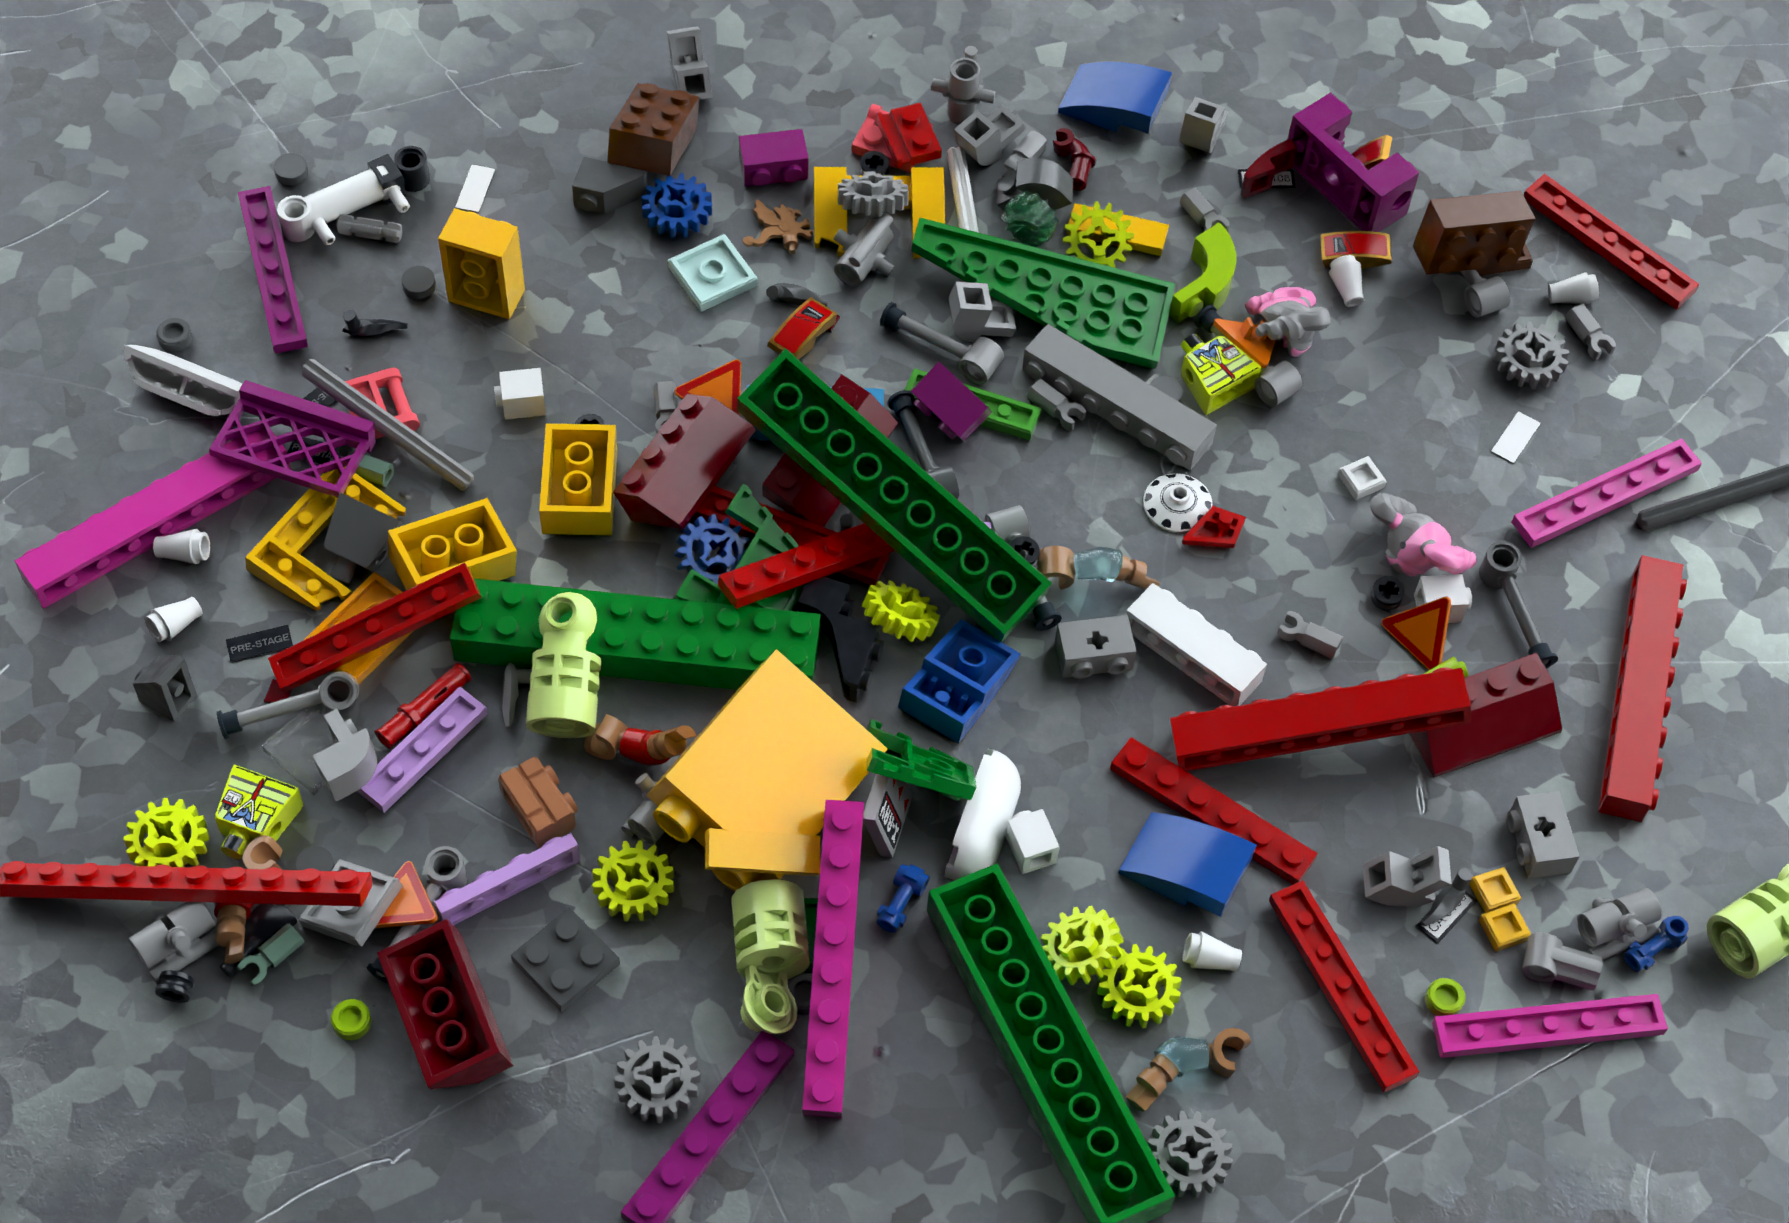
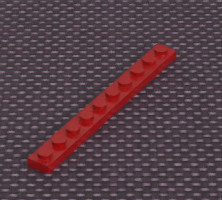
M22 861L4 863L0 868V897L362 907L373 886L371 872H356L351 869L318 871L313 868L281 870L275 867L244 869L238 866L230 868H207L205 866L170 867L168 865L133 866L132 864L116 866L97 865L95 863H84L81 865L60 864L58 862L38 864L24 863Z

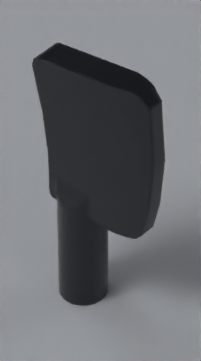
M259 904L250 913V917L246 920L244 926L243 959L250 955L253 956L258 952L257 948L287 923L292 926L297 924L298 921L295 915L285 904ZM224 961L220 968L227 976L231 977L237 971L236 967L239 962L228 964Z

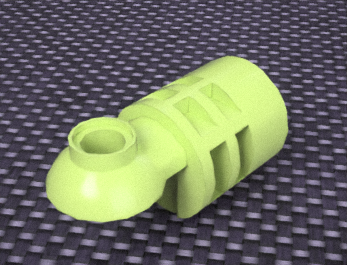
M565 592L549 599L541 609L538 621L539 630L543 636L542 649L532 653V672L530 673L526 728L544 736L582 738L594 734L596 729L597 692L600 683L601 658L592 652L586 651V643L595 630L597 615L594 605L588 598L582 594ZM572 612V616L568 621L559 623V619L563 614Z
M1789 864L1782 868L1777 879L1765 881L1712 915L1707 922V935L1717 956L1730 970L1739 976L1748 979L1754 978L1789 955Z
M778 879L759 880L737 889L731 898L737 971L746 978L743 1005L741 1006L740 1013L743 1022L751 1030L756 1032L764 1031L769 1034H782L792 1029L797 1021V1006L795 998L788 989L787 979L803 973L810 964L803 890L797 884L790 881Z

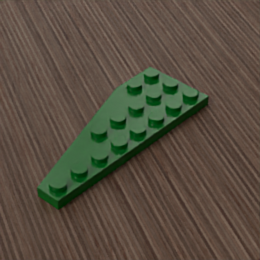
M919 217L912 242V252L965 282L988 284L989 294L993 298L1043 326L1051 325L1102 356L1156 369L1175 283Z

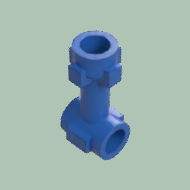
M912 864L910 866L900 865L893 880V884L899 888L890 905L885 906L881 904L877 911V916L879 917L876 923L882 929L895 933L899 926H904L907 916L902 914L909 899L912 894L921 897L928 885L930 876L924 874L923 869Z
M1668 916L1659 926L1660 933L1642 946L1637 941L1628 946V951L1624 953L1627 965L1636 972L1643 968L1648 970L1655 963L1652 957L1661 950L1682 946L1688 939L1687 932L1689 926L1687 921L1680 916Z

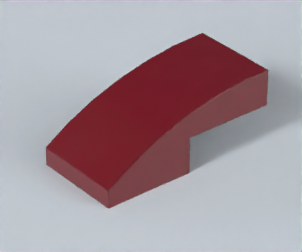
M1291 139L1270 148L1252 163L1244 174L1241 189L1243 199L1272 188L1274 175L1293 168L1297 147Z

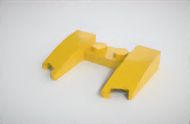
M814 167V247L819 248L822 239L840 245L837 250V256L842 257L845 253L842 250L844 246L833 240L839 229L847 233V210L843 209V205H838V183H842L844 178L851 179V175H847L846 167ZM911 167V176H893V180L902 179L903 184H908V206H904V209H911L912 242L919 217L945 224L944 167ZM913 252V258L921 257Z
M338 469L323 473L320 477L323 481L336 485L341 475ZM356 473L352 476L343 493L395 519L406 514L404 506ZM309 488L245 557L246 570L286 596L316 611L321 609L320 603L339 596L341 600L348 598L351 595L350 589L300 555L330 523L338 498Z

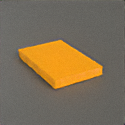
M374 571L305 639L376 606L403 591ZM412 632L332 670V672H348L356 678L359 685Z

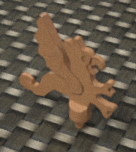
M757 199L753 214L757 217V222L763 224L766 228L761 231L758 239L746 236L742 242L747 247L764 246L771 238H783L784 248L790 254H795V250L798 248L797 236H803L810 240L814 230H802L805 227L809 228L810 223L808 218H805L803 222L798 223L796 221L797 216L795 215L801 216L800 210H793L790 207L786 208L783 204H780V208L774 207L773 212Z

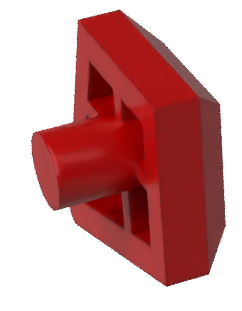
M1212 506L1183 537L1182 544L1234 548L1246 517Z

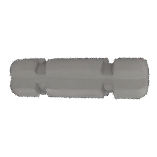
M344 214L340 215L337 221V230L340 234L352 235L353 232L357 237L382 240L384 237L386 241L398 243L401 240L402 225L399 223L387 222V225H385L384 221L357 217V220H354V216Z

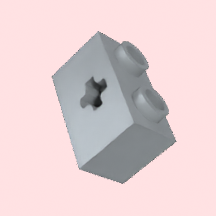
M1128 615L1057 624L1055 646L1062 678L1074 677L1082 679L1092 674L1108 672L1110 674H1121L1133 669L1136 647Z
M1560 791L1517 796L1510 811L1507 812V825L1510 832L1515 833L1518 843L1516 848L1517 859L1521 866H1525L1528 879L1571 873L1580 856Z

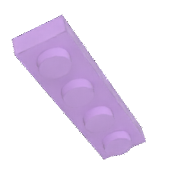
M459 687L377 764L375 773L370 781L357 792L385 813L488 714L486 706Z
M571 833L562 838H552L542 848L530 854L518 855L508 865L496 871L484 872L474 882L460 889L453 888L446 891L440 899L434 901L440 922L448 919L455 925L580 862L579 848L576 840Z

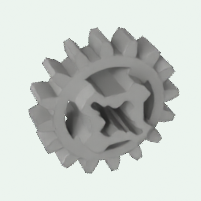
M875 171L864 172L862 177L851 175V179L844 178L842 183H838V205H843L844 210L852 209L854 214L864 213L865 216L870 215L871 218H878L884 212L895 214V210L902 211L904 206H908V184H903L902 179L893 180V176H883L880 173L876 174Z
M1527 322L1526 328H1522L1521 325L1516 323L1512 331L1506 328L1502 337H1499L1495 347L1494 360L1500 362L1497 368L1499 372H1508L1506 380L1518 379L1519 387L1528 382L1532 389H1536L1538 383L1547 388L1551 380L1558 382L1561 374L1565 372L1569 362L1567 361L1569 350L1563 349L1566 341L1564 339H1555L1556 330L1549 333L1545 332L1544 324H1541L1537 329L1533 328L1532 322Z
M654 1036L650 1046H646L642 1040H639V1051L635 1053L627 1048L625 1050L627 1062L618 1061L617 1072L621 1075L614 1078L615 1088L620 1089L618 1091L619 1102L628 1101L627 1112L629 1114L636 1112L638 1109L641 1110V1121L644 1122L649 1118L650 1114L656 1116L657 1123H662L663 1114L669 1113L675 1120L678 1118L677 1108L681 1107L688 1111L691 1108L688 1097H698V1087L695 1085L700 1083V1071L695 1070L697 1068L696 1057L687 1058L688 1047L686 1045L681 1046L678 1050L674 1049L673 1038H669L665 1045H660L658 1036ZM666 1059H668V1060L674 1062L675 1064L672 1065V1064H671L670 1062H668ZM655 1076H662L660 1083H654ZM674 1092H677L673 1097L669 1098ZM640 1094L645 1095L649 1100L642 1098Z
M1184 1110L1179 1112L1177 1121H1174L1169 1115L1165 1116L1163 1121L1164 1128L1155 1125L1152 1132L1154 1138L1149 1139L1147 1143L1170 1187H1178V1197L1181 1198L1186 1190H1191L1194 1198H1199L1203 1187L1210 1194L1213 1193L1216 1188L1215 1181L1221 1184L1224 1183L1227 1177L1225 1170H1230L1233 1159L1227 1156L1232 1151V1143H1222L1227 1131L1225 1129L1215 1131L1213 1129L1215 1119L1211 1118L1204 1123L1201 1121V1112L1198 1111L1194 1114L1193 1119H1188ZM1176 1134V1142L1168 1143V1146L1164 1147L1165 1142ZM1211 1161H1215L1211 1170L1202 1174L1203 1166L1210 1165Z

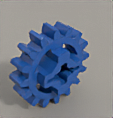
M680 173L678 179H673L671 175H666V181L656 178L654 179L655 187L646 186V195H642L641 198L643 219H648L649 228L657 226L658 234L661 235L665 231H670V237L674 238L677 232H681L684 237H688V230L692 229L698 233L700 232V224L708 225V216L713 213L711 192H706L705 183L696 184L695 176L685 180L684 173Z
M712 514L706 523L704 518L700 516L694 521V525L689 523L683 529L685 535L681 534L676 539V543L682 547L674 552V556L683 560L677 566V569H686L688 573L693 569L718 585L719 575L735 569L746 550L744 545L749 541V538H740L738 536L742 528L740 525L733 529L729 527L730 518L726 517L721 523H718L716 515ZM720 546L717 555L706 561V558L710 555L709 552ZM692 551L695 552V560L693 558Z

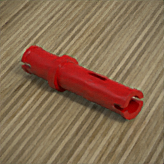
M455 663L451 669L409 704L403 703L398 707V713L382 727L375 730L378 740L386 748L391 749L410 730H414L422 723V720L440 706L456 689L469 683L472 680L470 673L462 664Z

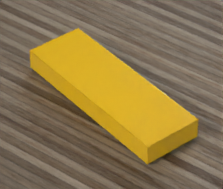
M1074 203L1072 213L1074 212L1081 216L1082 205ZM1087 206L1089 211L1093 210V207ZM1123 214L1120 219L1122 222L1126 220L1131 221V225L1126 229V232L1134 233V239L1127 240L1126 243L1133 247L1132 250L1161 256L1169 225ZM1070 216L1068 224L1073 225L1075 222L1072 220ZM1091 218L1080 225L1077 233L1086 231L1091 226ZM1104 218V224L1111 230H1118L1111 220ZM1096 230L1094 236L1089 237L1090 240L1101 243L1104 239H1108L1107 236L1101 235L1100 230Z
M709 828L705 831V869L817 876L820 874V836Z

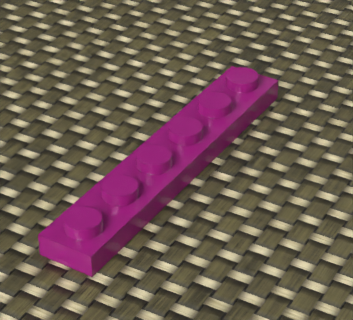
M266 186L237 192L274 353L277 354L308 347L271 187Z
M761 1031L621 1210V1217L629 1223H666L792 1060L795 1050L772 1034Z

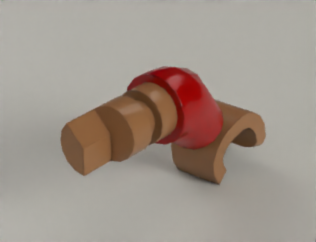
M606 714L602 723H596L595 733L586 737L584 748L593 756L606 760L615 758L619 750L620 755L637 763L655 766L667 762L671 757L682 754L687 746L686 739L696 737V733L687 725H681L665 731L628 728L620 720Z
M262 835L248 844L244 850L243 863L248 869H267L272 867L281 869L276 861L280 860L282 848L272 837ZM215 903L214 915L217 918L218 924L216 942L226 947L225 963H237L243 959L244 926L246 920L250 917L251 908L254 904Z

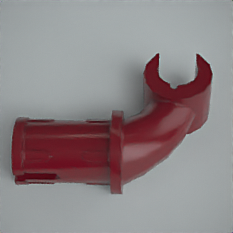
M1066 128L1056 130L1057 141L1053 140L1054 152L1059 156L1072 154V166L1069 175L1073 178V190H1084L1087 186L1086 183L1090 169L1095 166L1096 159L1080 140L1074 138L1071 130Z

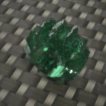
M1028 191L1013 197L1006 204L1004 214L1001 217L1006 223L1005 230L1012 233L1013 239L1017 238L1021 244L1032 247L1048 242L1053 237L1059 220L1054 216L1056 210L1047 204L1048 199L1043 201L1037 192L1031 194Z

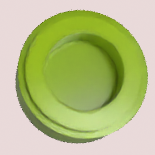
M1440 978L1433 981L1425 994L1426 1006L1435 1016L1459 1014L1466 999L1462 986L1449 978Z
M344 1000L337 1004L331 1013V1023L334 1032L342 1039L357 1040L363 1037L371 1027L370 1011L367 1005L360 1000Z

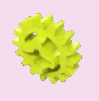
M1097 201L1094 203L1093 210L1089 211L1088 207L1084 204L1081 206V216L1074 212L1071 214V218L1075 223L1073 225L1065 224L1064 229L1071 233L1070 236L1063 237V243L1071 244V247L1065 252L1067 256L1075 254L1076 258L1114 268V261L1116 260L1123 264L1125 263L1126 258L1122 252L1132 251L1133 247L1127 244L1126 241L1134 239V233L1126 232V229L1131 225L1130 220L1123 222L1120 220L1124 211L1119 210L1115 214L1112 213L1111 203H1108L1105 210L1100 209L1099 202ZM1091 218V226L1086 231L1077 233L1080 225ZM1104 218L1111 220L1118 230H1111L1104 224ZM1096 230H1100L1101 235L1108 238L1103 240L1101 246H1096L1095 240L1089 239V237L1094 236ZM1120 243L1116 252L1110 257L1105 258V251L1110 245ZM1078 246L1087 247L1093 253V259L1085 256Z
M890 580L887 585L881 581H877L876 586L871 584L862 603V607L866 608L864 615L873 617L871 622L873 625L883 626L882 632L892 636L895 634L897 639H900L902 635L906 636L911 642L914 641L915 637L921 641H925L926 636L931 637L940 618V615L936 613L937 606L928 604L930 601L929 597L919 596V590L910 586L907 588L904 583L900 587L896 586Z
M163 798L162 806L156 807L151 801L148 803L149 811L147 813L139 810L135 812L138 822L127 823L126 826L130 834L124 836V842L128 848L126 852L129 859L134 861L136 866L168 865L170 867H185L188 863L197 866L199 862L196 854L207 853L204 842L210 840V836L206 828L207 824L204 816H199L196 806L192 805L186 809L182 799H179L174 806H171L168 798ZM191 829V838L187 843L186 839L190 836L189 830ZM147 833L148 837L143 841V838Z
M626 840L623 841V849L620 851L613 846L609 847V858L604 856L598 857L599 868L592 871L593 880L596 881L592 883L594 895H599L598 905L600 907L609 905L610 916L613 917L620 911L623 912L624 921L628 922L631 914H637L638 919L643 921L645 911L649 910L653 915H657L658 903L668 905L669 896L667 893L674 892V881L671 880L674 878V870L672 866H668V856L666 854L657 857L656 845L645 850L643 841L639 840L635 848H630ZM652 869H654L658 875V883H656L654 881V877L651 876ZM609 878L612 879V882L615 885L614 893L611 891L608 885Z
M1088 906L1085 913H1081L1078 907H1074L1073 915L1068 917L1062 912L1059 914L1061 922L1058 924L1049 922L1048 926L1051 934L1041 935L1044 943L1042 947L1060 981L1066 977L1070 985H1074L1077 979L1082 977L1085 984H1089L1090 976L1096 974L1099 978L1104 977L1102 969L1105 966L1114 969L1116 965L1112 957L1122 956L1123 952L1119 944L1123 943L1124 940L1113 917L1109 918L1106 910L1102 909L1096 914L1093 906Z
M1133 944L1129 954L1123 948H1120L1123 952L1122 956H1117V960L1112 957L1116 965L1114 969L1105 966L1106 969H1102L1104 977H1098L1101 983L1098 985L1097 993L1099 995H1106L1103 998L1102 1007H1113L1112 1018L1116 1020L1121 1015L1125 1016L1126 1026L1129 1027L1134 1019L1139 1020L1142 1028H1146L1150 1018L1157 1025L1160 1024L1163 1013L1169 1016L1172 1015L1175 1007L1173 1003H1178L1181 992L1177 990L1180 989L1181 977L1173 976L1176 972V964L1166 966L1165 959L1167 954L1163 952L1158 957L1153 956L1152 946H1148L1145 953L1139 951L1137 944ZM1120 972L1122 974V981L1115 987L1114 979ZM1164 985V995L1159 1000L1157 998V991H1159L1160 986Z

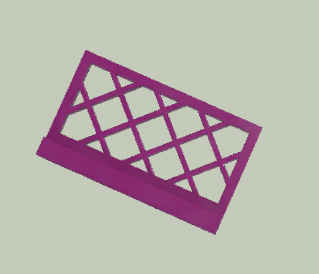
M245 380L239 389L240 398L209 448L210 456L338 498L340 492L344 493L365 453H371L376 444L375 428L372 421ZM246 412L259 416L260 421L241 426L239 419ZM283 424L291 427L292 432L274 437L270 427ZM265 429L269 439L250 445L246 435ZM316 435L322 437L325 442L306 448L302 438ZM241 437L245 447L233 451L223 448L226 441ZM297 440L301 450L282 455L279 445ZM344 445L356 448L353 454L339 458L335 451V448ZM273 448L277 455V458L262 461L257 459L254 453ZM329 450L333 461L315 466L311 456ZM305 458L310 467L309 469L295 472L289 470L287 464ZM338 469L341 475L336 485L323 481L320 477V474Z

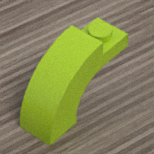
M1220 222L1195 237L1191 259L1200 267L1203 274L1173 294L1169 316L1177 323L1188 316L1193 317L1197 315L1202 308L1213 305L1217 311L1224 304L1230 293L1236 268V250L1231 236Z

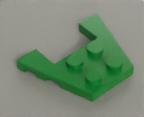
M745 484L741 485L725 511L727 515L755 532L753 539L735 569L799 547L788 532L785 534L772 519L773 515L770 511L757 502L751 495L753 492ZM693 569L687 574L673 598L732 605L717 584ZM805 584L745 606L792 611Z
M870 718L866 730L886 748L900 753L902 759L872 748L866 761L867 771L939 791L944 796L953 800H960L961 798L972 799L977 788L973 766L933 747L926 750L913 745L911 737L901 732H898L897 735L881 730L882 723Z

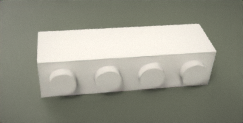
M1152 583L1127 609L1126 615H1128L1134 637L1227 704L1240 706L1262 682L1267 664L1262 661L1256 652L1247 650L1235 642L1229 633L1214 627L1198 611L1190 610L1179 602L1170 591L1161 589Z

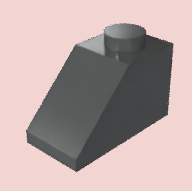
M583 157L572 184L574 207L585 211L606 214L642 198V195H646V171Z
M179 655L155 657L148 666L143 667L137 673L133 682L139 702L173 722L176 721L197 696L185 659Z

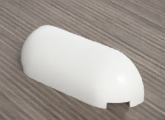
M125 345L124 361H128L130 371L135 378L133 381L145 390L210 416L230 414L240 398L239 389L242 383L160 350L138 345Z
M988 749L987 754H984L975 778L977 788L972 799L967 800L952 843L954 848L944 877L952 880H957L996 863L1006 836L1008 820L1012 818L1020 796L1021 779L1016 766L1007 756L992 749Z

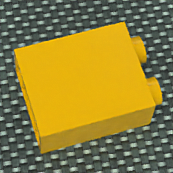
M776 649L750 675L646 796L658 806L653 812L656 823L672 838L684 843L693 837L705 847V831L709 828L816 836L824 827L826 799L845 801L869 773L866 761L871 749L874 748L886 752L888 748ZM712 870L714 875L723 884L734 891L748 883L759 880H780L784 875Z

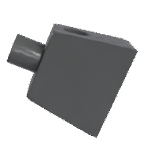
M340 492L324 541L325 549L339 555L330 575L349 584L358 565L372 572L376 571L388 556V530L406 524Z

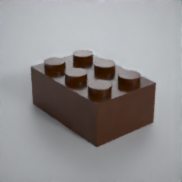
M637 83L609 128L607 162L670 176L697 130L699 96L690 95L683 90L672 91L658 88V86L651 83Z
M1521 190L1431 199L1412 247L1426 275L1516 265L1536 218Z

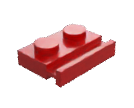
M921 102L891 109L890 113L887 114L877 113L876 122L897 169L902 168V164L910 163V165H915L941 158L942 149Z

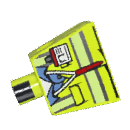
M1191 334L1181 343V348L1186 353L1183 359L1181 376L1205 415L1255 388V380L1260 375L1261 366L1226 337L1218 336L1204 343L1197 334Z
M233 765L215 814V820L220 833L227 836L220 850L228 857L240 860L248 844L255 838L267 835L277 841L304 805L299 788Z

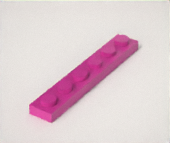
M1681 438L1514 515L1511 523L1529 547L1533 548L1699 471L1702 462Z
M1658 994L1435 1016L1432 1021L1440 1058L1664 1035L1668 1030Z

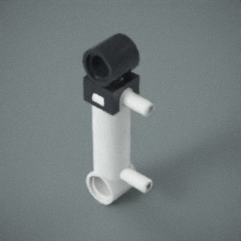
M406 146L396 152L394 162L389 154L367 162L369 170L305 197L292 195L280 201L277 208L283 236L290 241L301 242L309 239L314 231H316L324 245H331L335 241V236L327 223L337 220L342 214L348 215L383 200L385 205L393 203L400 213L408 211L410 204L405 198L406 191H421L427 187L430 181L426 153L419 147Z

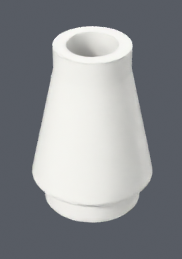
M1352 255L1336 258L1330 263L1329 275L1341 294L1345 306L1353 307L1363 303L1360 262L1356 261V258Z
M1584 272L1563 281L1548 284L1550 303L1590 305L1591 301L1599 299L1596 275H1588Z
M192 529L172 535L155 537L153 550L157 558H169L199 564L200 561H205L209 557L210 540L206 532Z
M190 597L183 601L152 609L151 614L145 617V623L156 641H170L196 618L202 616L203 613L197 600L194 597Z
M1202 931L1198 934L1189 933L1183 950V962L1189 963L1191 968L1236 972L1242 957V950L1233 948Z

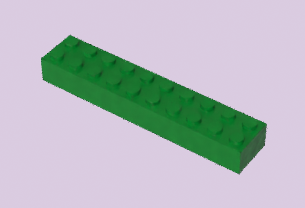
M786 348L737 398V411L993 638L1003 642L1048 593L1052 584L1050 580Z
M474 579L482 598L456 610L450 636L454 661L508 666L509 663H512L515 667L532 669V653L542 649L543 636L540 633L538 621L541 609L549 599L557 594L573 592L588 598L596 609L597 623L594 632L587 640L586 651L592 652L601 658L599 676L738 690L776 649L814 682L820 640L821 614L747 606L735 609L733 605ZM572 612L563 614L559 619V623L568 621L572 616Z
M998 863L930 890L927 912L1087 1223H1147L1169 1213L1175 1194Z

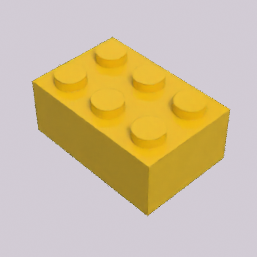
M454 208L438 237L448 301L510 320L525 291L518 227L505 221H496L480 216L475 212H466Z
M546 423L539 506L542 534H613L615 500L613 491L616 484L618 450L616 425Z
M488 498L388 530V557L406 590L464 562L468 565L474 579L501 581L516 574L517 550Z

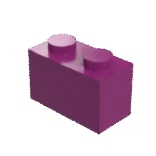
M803 129L739 136V160L744 186H762L765 184L796 182L808 179L809 158Z
M939 361L911 390L917 397L914 404L927 417L933 412L942 421L938 427L952 440L958 436L965 441L992 413L975 394Z

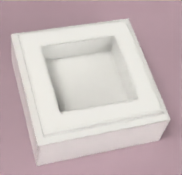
M1369 456L1341 467L1338 472L1339 478L1355 500L1384 489L1387 482Z

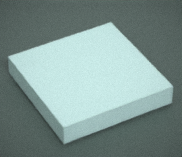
M725 234L667 260L668 268L700 312L758 286V278Z

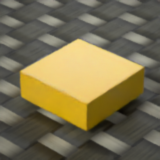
M1505 867L1474 876L1469 882L1484 913L1513 903L1517 905L1522 899Z
M1515 903L1482 914L1479 918V922L1495 952L1528 941L1531 935Z

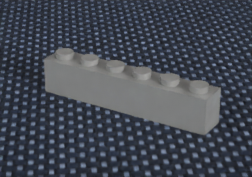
M1047 324L1025 348L1022 370L1026 371L1030 377L1036 380L1042 379L1065 397H1069L1082 405L1088 412L1099 415L1109 421L1116 429L1124 430L1137 438L1144 446L1153 448L1167 456L1174 464L1182 465L1191 471L1213 444L1217 424L1051 325Z

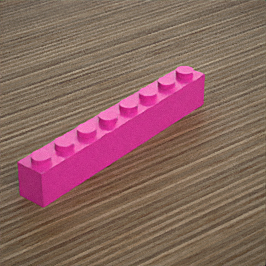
M265 429L246 435L250 445L269 439ZM241 437L235 438L223 446V448L232 451L245 447ZM279 445L282 455H286L287 450L285 447ZM273 448L254 453L256 458L262 461L277 458ZM209 452L193 462L184 464L179 470L170 475L153 481L148 487L132 496L124 497L105 511L90 516L85 522L76 527L59 533L54 539L38 548L28 550L23 556L14 561L22 580L44 609L153 548L155 537L179 533L274 480L276 477L210 456ZM289 463L287 464L289 470H291V466Z
M828 799L825 801L802 1107L803 1116L842 1118L864 802Z

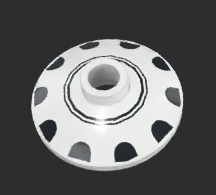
M1173 473L1160 476L1149 484L1144 494L1143 507L1147 517L1157 527L1172 533H1187L1211 509L1212 498L1208 489L1197 479L1188 475Z

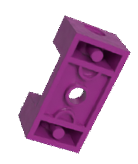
M1330 92L1292 117L1287 140L1291 139L1297 147L1293 168L1361 231L1380 232L1407 215L1419 172L1412 163L1406 161L1397 152L1370 170L1359 159L1351 155L1344 148L1345 141L1343 139L1345 138V129L1350 124L1353 112L1344 102L1340 101Z

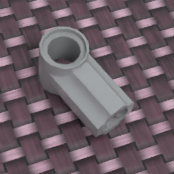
M1536 932L1529 936L1522 973L1534 981L1552 982L1559 980L1594 991L1601 975L1603 957L1563 946L1562 941L1558 937L1548 933Z

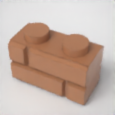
M534 756L521 763L519 767H514L499 776L498 782L501 794L537 848H541L552 838L561 837L574 830L576 827L575 813L578 812V808L572 796L568 792L562 795L556 786L559 784V780L549 764L543 767L539 759Z

